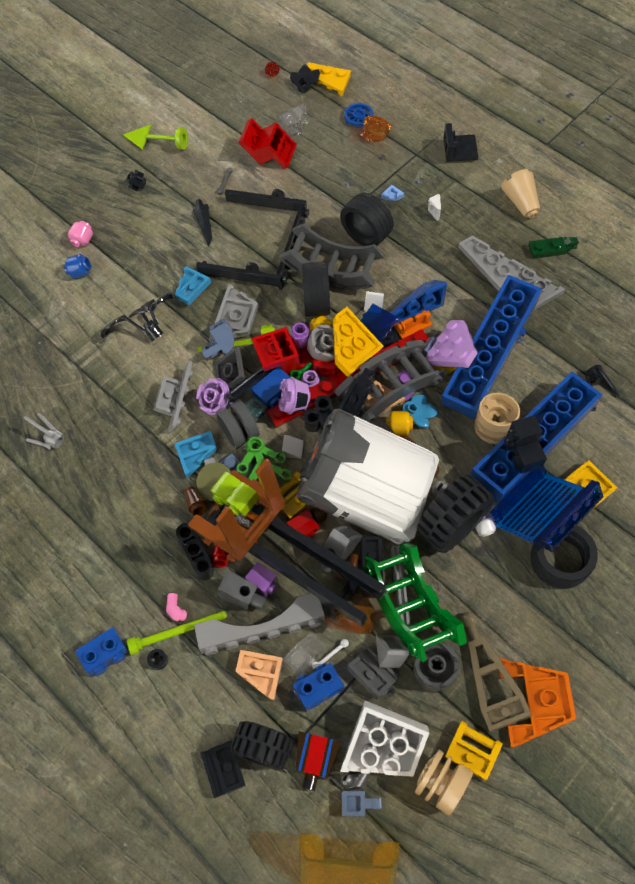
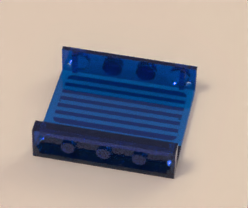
M543 466L542 468L530 471L490 511V515L496 527L553 552L604 496L600 483L592 480L586 487H582L547 474Z

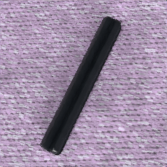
M261 367L231 390L226 396L230 402H235L275 368L264 371Z

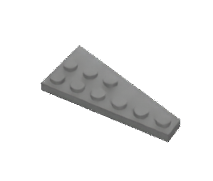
M473 235L458 245V248L498 291L508 275L542 288L540 299L534 310L562 295L565 291V288L561 286L558 288L551 284V280L539 277L535 271L518 261L506 258L504 253L492 250L490 245Z

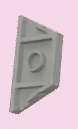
M228 284L215 323L226 318L232 327L234 338L249 336L258 310V303L252 298H248L242 291L238 292L232 284ZM212 334L210 335V338H209L210 342H212L213 340H215L214 337L212 336Z

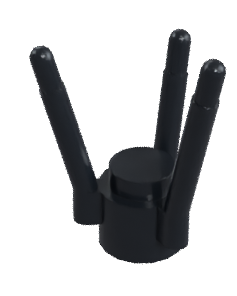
M594 365L588 369L589 376L586 377L588 384L593 387L592 382L600 384L605 381L613 394L619 397L613 383L607 377L601 365Z

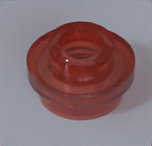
M276 62L266 64L265 73L267 75L276 76L279 74L280 68Z

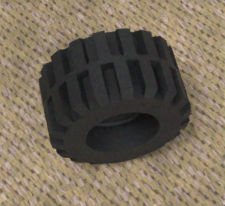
M250 721L239 722L230 751L234 755L274 770H283L293 741L287 735L272 728Z

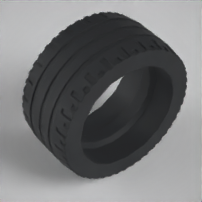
M366 192L354 196L340 213L343 228L355 242L362 246L372 244L378 246L391 233L394 227L392 215L386 205L376 196Z
M327 262L303 263L305 316L330 315Z
M576 526L564 539L572 543L582 556L583 565L577 572L567 573L555 569L548 562L544 554V548L533 544L530 556L531 565L539 579L549 586L560 589L573 588L583 583L593 572L598 558L597 546L591 535L579 526Z

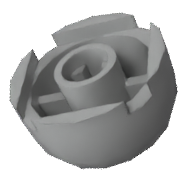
M319 325L311 332L307 340V349L312 358L327 362L335 359L333 327Z

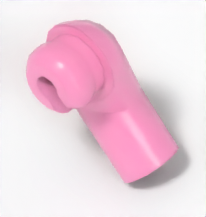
M167 594V614L174 621H184L187 617V612L177 606L178 594Z

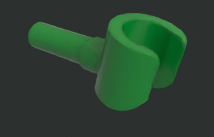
M309 362L299 371H291L290 377L298 376L296 379L301 381V375L312 366V363Z

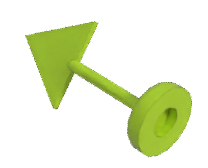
M151 124L123 134L125 138L142 150L147 138L175 140V145L180 150H185L188 146V132L185 127L177 128L175 136L149 134Z

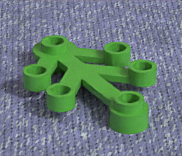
M252 437L246 442L247 454L243 461L237 465V472L243 476L247 475L248 465L255 456L257 464L248 479L251 481L253 479L257 480L256 470L264 461L263 455L274 459V463L279 466L285 463L286 456L282 452H276L265 447V443L261 438ZM256 445L259 448L253 449L252 446ZM277 457H282L283 460H282V461H278L276 458H277ZM271 464L275 475L280 476L282 482L287 483L291 480L292 472L290 470ZM244 467L246 470L242 472L239 469ZM283 474H288L289 477L284 478Z

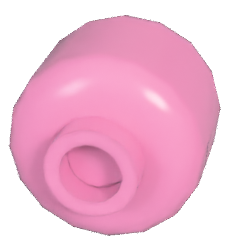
M84 221L73 223L68 232V237L71 240L70 243L76 247L87 246L93 236L92 227Z

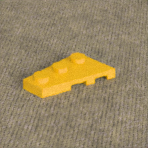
M308 62L307 66L311 72L316 69L320 71L317 84L322 83L327 86V89L331 91L334 89L338 91L339 95L343 96L351 77L350 70Z

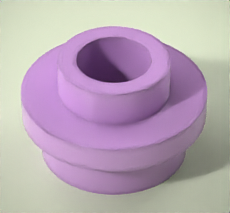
M308 370L302 375L301 381L307 383L310 388L319 383V375L315 371Z

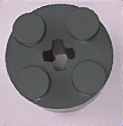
M438 643L424 649L425 662L415 658L413 664V673L416 681L423 688L431 692L443 691L450 687L459 672V660L456 652L447 644ZM438 664L440 666L439 670H434L432 666Z

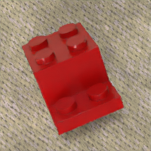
M253 118L247 121L238 142L260 165L274 159L283 169L288 168L297 145L276 122L262 129Z
M287 327L252 338V343L264 371L280 367L286 374L290 375L291 371H299L309 362L312 363L310 368L313 367L315 359L309 354L307 346L303 349H296Z

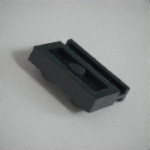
M232 740L210 748L207 751L200 752L215 799L246 787L238 758L230 751Z

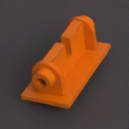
M423 310L422 313L404 321H399V323L393 326L401 339L420 329L424 330L433 326L429 319L431 313L429 310Z

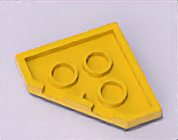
M348 307L344 308L333 318L335 364L348 377L384 346Z

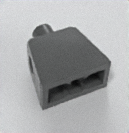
M346 524L334 528L323 547L346 561L363 536ZM322 563L320 564L324 571L331 572L332 569Z
M227 570L217 592V598L243 610H248L249 605L261 610L266 600L265 597L256 594L258 586Z

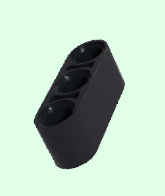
M188 523L180 524L176 529V536L197 577L201 580H209L214 575V568L196 532L188 526ZM186 532L191 533L190 536L186 538L182 537L183 534ZM193 549H200L197 554H190ZM204 565L209 566L206 571H199L200 567Z

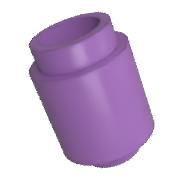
M296 323L291 328V339L296 349L305 348L309 337V329L304 323Z

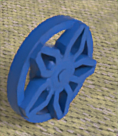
M355 103L348 106L345 110V120L347 124L363 128L373 120V110L367 104Z

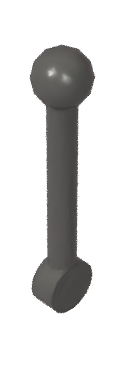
M230 167L227 168V174L221 187L217 189L219 195L224 193V186L229 175L233 172V169Z

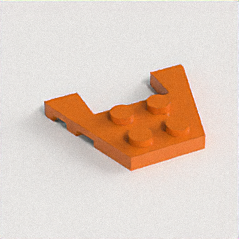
M499 658L513 679L524 678L528 706L532 717H530L531 724L508 726L511 748L522 745L576 720L568 673ZM500 672V678H501V680H503V679H505V678L503 677V675H502L501 672Z

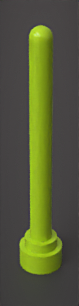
M221 611L142 639L135 636L126 640L131 656L138 654L145 646L194 630V624L213 619L218 621L224 620L227 617V613Z

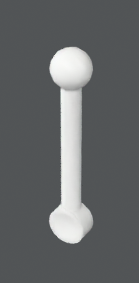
M343 639L341 644L319 662H314L312 664L313 670L325 663L340 649L347 647L349 641Z

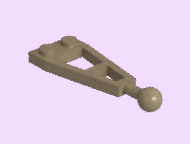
M471 612L464 613L460 621L463 622L464 628L468 629L472 639L471 642H468L480 708L489 731L493 732L532 717L523 693L484 636H479L476 628L477 617ZM484 646L494 663L480 668L476 648ZM500 670L516 696L488 706L482 677Z

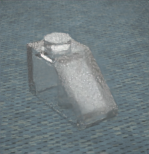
M312 632L299 641L283 658L284 666L295 676L300 677L309 670L312 664L328 648V645Z

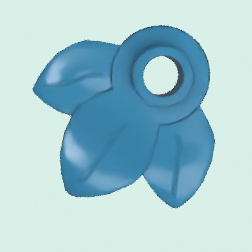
M416 395L412 397L411 401L404 403L402 411H408L410 416H413L415 425L428 428V419L435 417L438 414V410L431 403H427V396Z

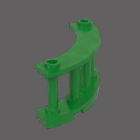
M404 542L399 544L401 552L397 556L381 562H377L368 556L364 557V572L384 584L380 574L381 570L402 562L405 564L408 573L407 577L385 585V595L381 600H377L392 629L409 650V653L421 662H425L424 649L447 639L452 640L459 646L467 643L463 622L454 617L447 609L442 610L438 605L439 598L431 585H426L422 577L425 571L417 546ZM408 585L413 586L418 598L394 607L388 593ZM420 606L425 608L430 618L409 627L399 616ZM432 626H438L442 631L424 640L415 635V633Z

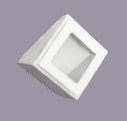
M440 194L429 198L428 211L437 221L440 218L441 211Z
M366 291L364 312L381 314L384 294Z
M284 435L282 453L285 454L286 458L302 459L304 441Z

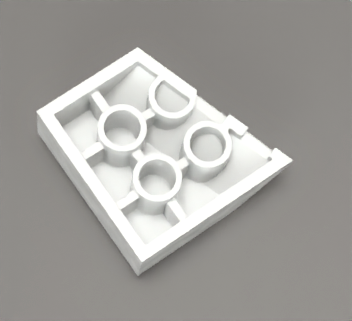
M364 701L340 772L356 771L365 774L372 772L413 777L429 735L428 726Z

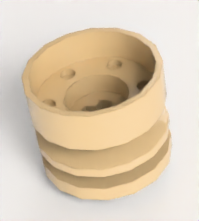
M491 393L485 396L480 402L474 421V429L479 438L487 443L498 444L507 435L511 422L519 419L520 408L514 398L503 393Z
M439 749L434 756L429 758L422 770L414 793L420 796L424 788H428L429 791L424 800L428 802L434 794L438 795L436 808L450 816L464 794L474 772L461 763L452 771L449 769L452 757L448 756L444 764L440 763L444 752Z

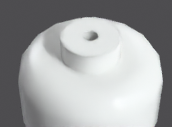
M486 516L475 527L478 535L483 537L495 533L497 529L493 518H486Z

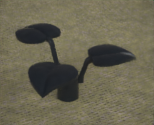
M167 293L156 301L153 299L144 303L128 317L124 314L114 319L103 328L101 337H104L108 328L126 320L154 341L163 334L154 315V309L160 302L173 299V295ZM150 311V314L152 316V319L150 321L144 314L145 312ZM141 314L146 321V324L143 325L145 329L129 318Z

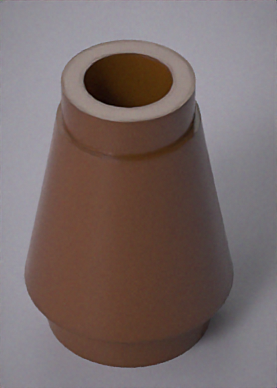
M190 486L186 488L184 493L188 511L194 516L205 513L207 502L195 487Z

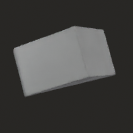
M376 635L379 668H400L408 657L409 650L397 635Z

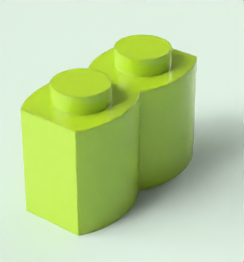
M226 471L210 490L214 495L213 500L221 506L223 504L228 505L236 516L241 514L245 517L260 498L254 489Z

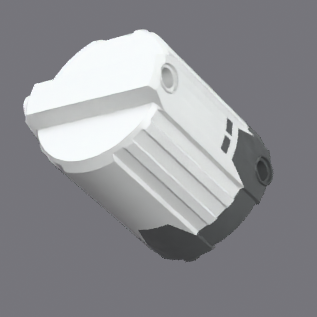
M341 409L332 410L325 420L323 430L302 467L299 477L301 480L296 496L298 500L305 504L318 508L378 536H382L397 545L404 542L409 543L415 537L417 524L421 518L439 458L438 455L428 449Z

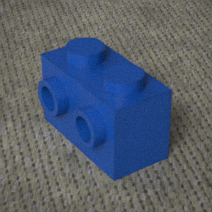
M114 627L75 651L85 671L91 677L106 672L107 667L113 663H120L130 653Z
M323 663L314 669V673L309 676L304 674L295 680L296 683L293 684V688L306 712L344 690V684L332 663L328 665Z

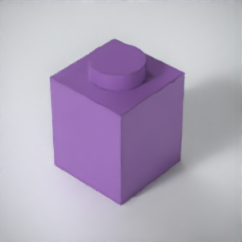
M258 562L245 577L247 581L258 586L256 591L265 598L269 593L273 594L279 585L277 575Z

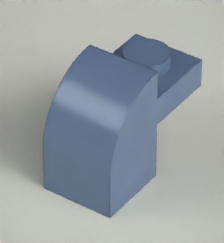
M223 318L210 326V333L215 340L202 347V354L205 358L215 357L220 353V350L227 354L233 348V330L227 319Z

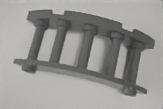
M305 223L292 228V232L298 236L294 247L289 251L281 253L279 257L289 268L295 272L297 270L302 272V264L315 262L321 251L332 255L328 263L329 287L344 289L345 287H353V289L373 287L375 281L369 276L370 268L374 260L382 259L385 256L375 244L359 247L346 246L323 238L311 230ZM303 241L313 247L309 260L298 254ZM338 257L350 260L345 272L333 271ZM357 261H366L362 271L353 272Z
M423 340L409 341L405 343L406 346L401 348L394 346L378 354L360 366L361 371L355 376H348L334 392L338 397H345L353 379L357 378L358 375H362L365 368H369L376 373L383 371L395 389L386 396H383L377 386L373 384L371 392L378 402L370 409H367L363 404L360 410L362 414L360 419L372 424L379 414L402 397L420 388L438 385L442 382L447 371L446 369L435 371L422 354V350L426 346ZM416 358L427 373L420 376L408 359ZM396 362H401L413 379L401 384L389 366Z

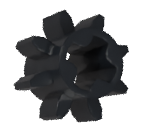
M138 170L130 171L126 179V183L129 184L128 188L138 191V189L142 190L146 184V178L143 177L144 173Z

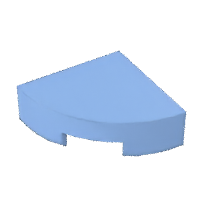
M393 185L381 194V198L387 201H397L404 197V192Z

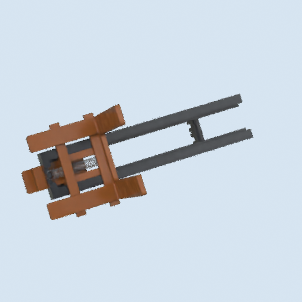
M265 459L256 470L259 482L255 479L251 481L233 470L230 474L254 489L260 496L257 502L266 508L262 509L254 504L244 517L241 514L238 516L234 515L228 505L223 504L221 506L216 503L207 514L208 518L206 520L199 515H195L188 523V526L205 537L203 543L209 547L214 543L229 553L227 559L234 563L236 560L240 562L246 553L249 552L316 596L329 610L333 618L337 619L340 612L360 626H363L368 616L348 603L351 600V595H355V589L362 588L381 600L386 593V586L276 517L285 505L270 460ZM270 530L343 576L347 584L337 596L260 546L257 539L263 532Z

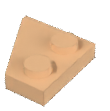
M240 650L236 673L271 701H275L283 658Z

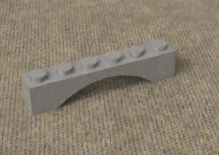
M307 594L297 597L293 604L281 615L259 625L234 626L213 619L194 624L200 652L206 655H213L218 653L220 649L232 650L238 648L239 644L246 642L247 644H254L264 637L272 639L279 637L280 633L298 632L305 626L310 628L320 626L321 622L325 621L321 601L313 594Z

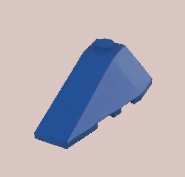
M439 280L423 283L381 320V329L392 327L399 323V321H404L422 313L423 310L432 311L443 306L447 283Z

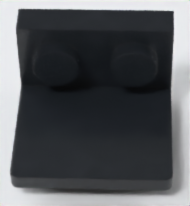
M445 123L443 141L446 162L478 160L475 135H455V130H452V123Z

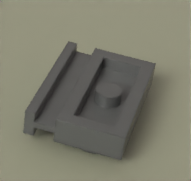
M369 646L346 667L376 700L399 679V676L391 668H379L378 655Z

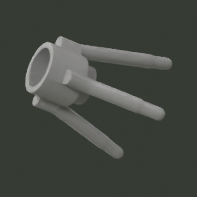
M37 413V416L51 430L45 429L29 417L24 416L26 421L45 433L43 436L45 443L29 438L26 439L27 442L46 447L49 450H52V448L57 449L62 445L64 441L63 433L59 432L44 416Z

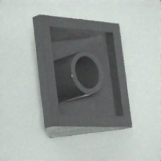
M235 346L214 363L216 378L225 381L232 390L245 380L240 346Z

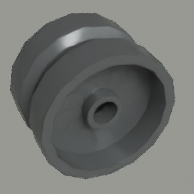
M240 399L231 403V412L226 408H222L215 413L224 434L235 449L245 444V437L250 439L260 435L253 416Z

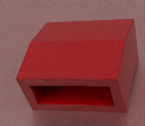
M308 509L286 523L307 537L319 531V525Z

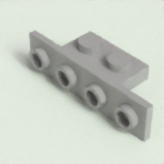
M188 362L183 369L180 381L167 376H163L154 411L171 416L167 430L169 434L179 427L181 418H178L179 412L183 411L185 405L183 397L187 395L189 389L187 381H190L193 370H190L192 362Z

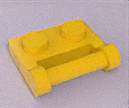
M299 472L293 473L291 480L280 487L282 495L295 484L300 483L301 479L299 477L301 474ZM298 487L284 498L285 505L280 510L289 520L295 518L309 506L297 499Z
M461 720L444 758L447 759L448 756H451V762L456 765L463 764L472 770L474 775L487 781L503 743L498 740L493 741L468 727V724ZM463 734L491 749L490 755L461 739Z

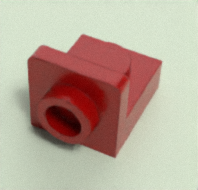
M315 359L313 364V371L322 377L329 378L335 375L336 372H340L339 367L335 364V359L333 362Z

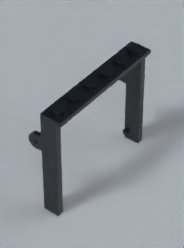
M274 189L272 195L225 190L227 202L297 211L292 228L304 224L305 219L309 217L310 209L307 208L306 200L286 198L284 192L280 189ZM292 229L284 252L293 249L298 238L292 232ZM207 261L197 262L196 264L197 271L203 275L277 286L279 290H282L284 283H287L288 270H291L282 261L280 262L277 274L260 272L259 266L253 262H248L245 267L246 269L208 264Z

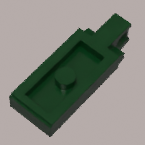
M558 237L529 241L528 247L532 258L536 259L565 255L566 252L577 249L579 241L577 237Z

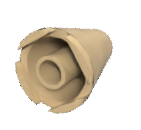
M528 169L519 170L511 174L512 178L508 181L505 179L501 184V188L523 216L532 219L540 211L532 170L530 172Z

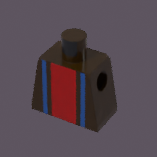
M299 731L296 772L305 774L302 785L303 789L315 791L318 778L328 780L340 750L341 741Z

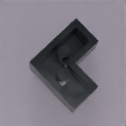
M535 415L512 421L504 440L506 449L512 454L513 465L515 468H518L520 474L542 468L547 460L539 443L543 431Z

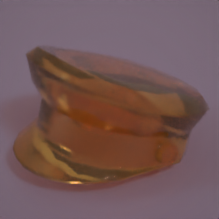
M367 116L363 121L364 128L360 134L367 141H383L391 130L390 124L382 117Z
M353 605L368 616L363 626H360L340 612L336 617V622L342 628L351 632L369 634L374 629L370 617L375 613V609L371 607Z

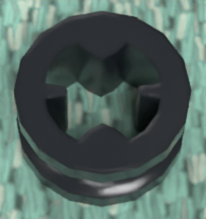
M154 649L148 654L147 663L154 670H162L168 663V657L161 649ZM156 655L163 658L162 662L159 661L160 664L158 665L152 661L153 658L156 659Z

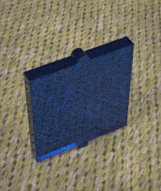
M372 303L360 321L382 343L387 334L392 331L391 328L398 320V317Z

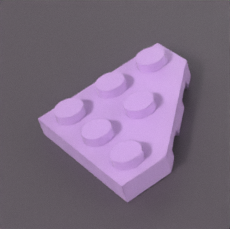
M450 320L447 323L445 329L425 357L431 366L465 368L470 366L478 353L465 321Z

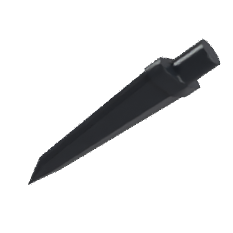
M197 199V207L193 209V213L209 247L212 240L208 204H203L201 199Z

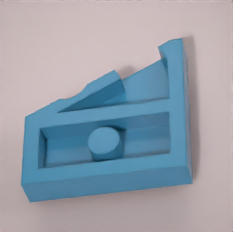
M186 266L184 268L185 274L183 278H180L175 296L177 300L190 305L212 282L209 277Z
M211 431L174 443L186 478L192 475L204 463L205 459H208L217 451Z

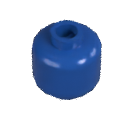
M77 254L66 259L64 270L67 275L74 279L81 278L89 274L91 262L88 257Z

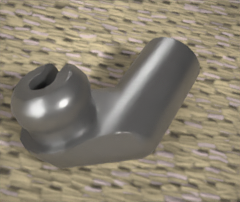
M361 772L356 774L344 773L340 778V782L345 789H359L364 786L370 774Z

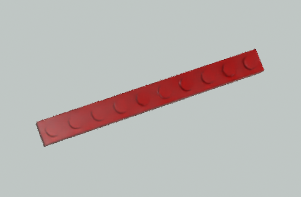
M420 329L382 349L373 357L394 346H398V348L406 346L405 343L409 341L423 340L425 343L429 337L423 329ZM399 362L390 365L389 368L398 364ZM358 368L354 373H352L351 376L353 377L358 372H360V368ZM341 371L310 387V402L304 411L289 415L280 411L278 404L267 410L266 414L274 427L278 428L304 414L307 410L315 408V399L318 396L326 395L330 399L336 397L337 395L334 391L347 376Z

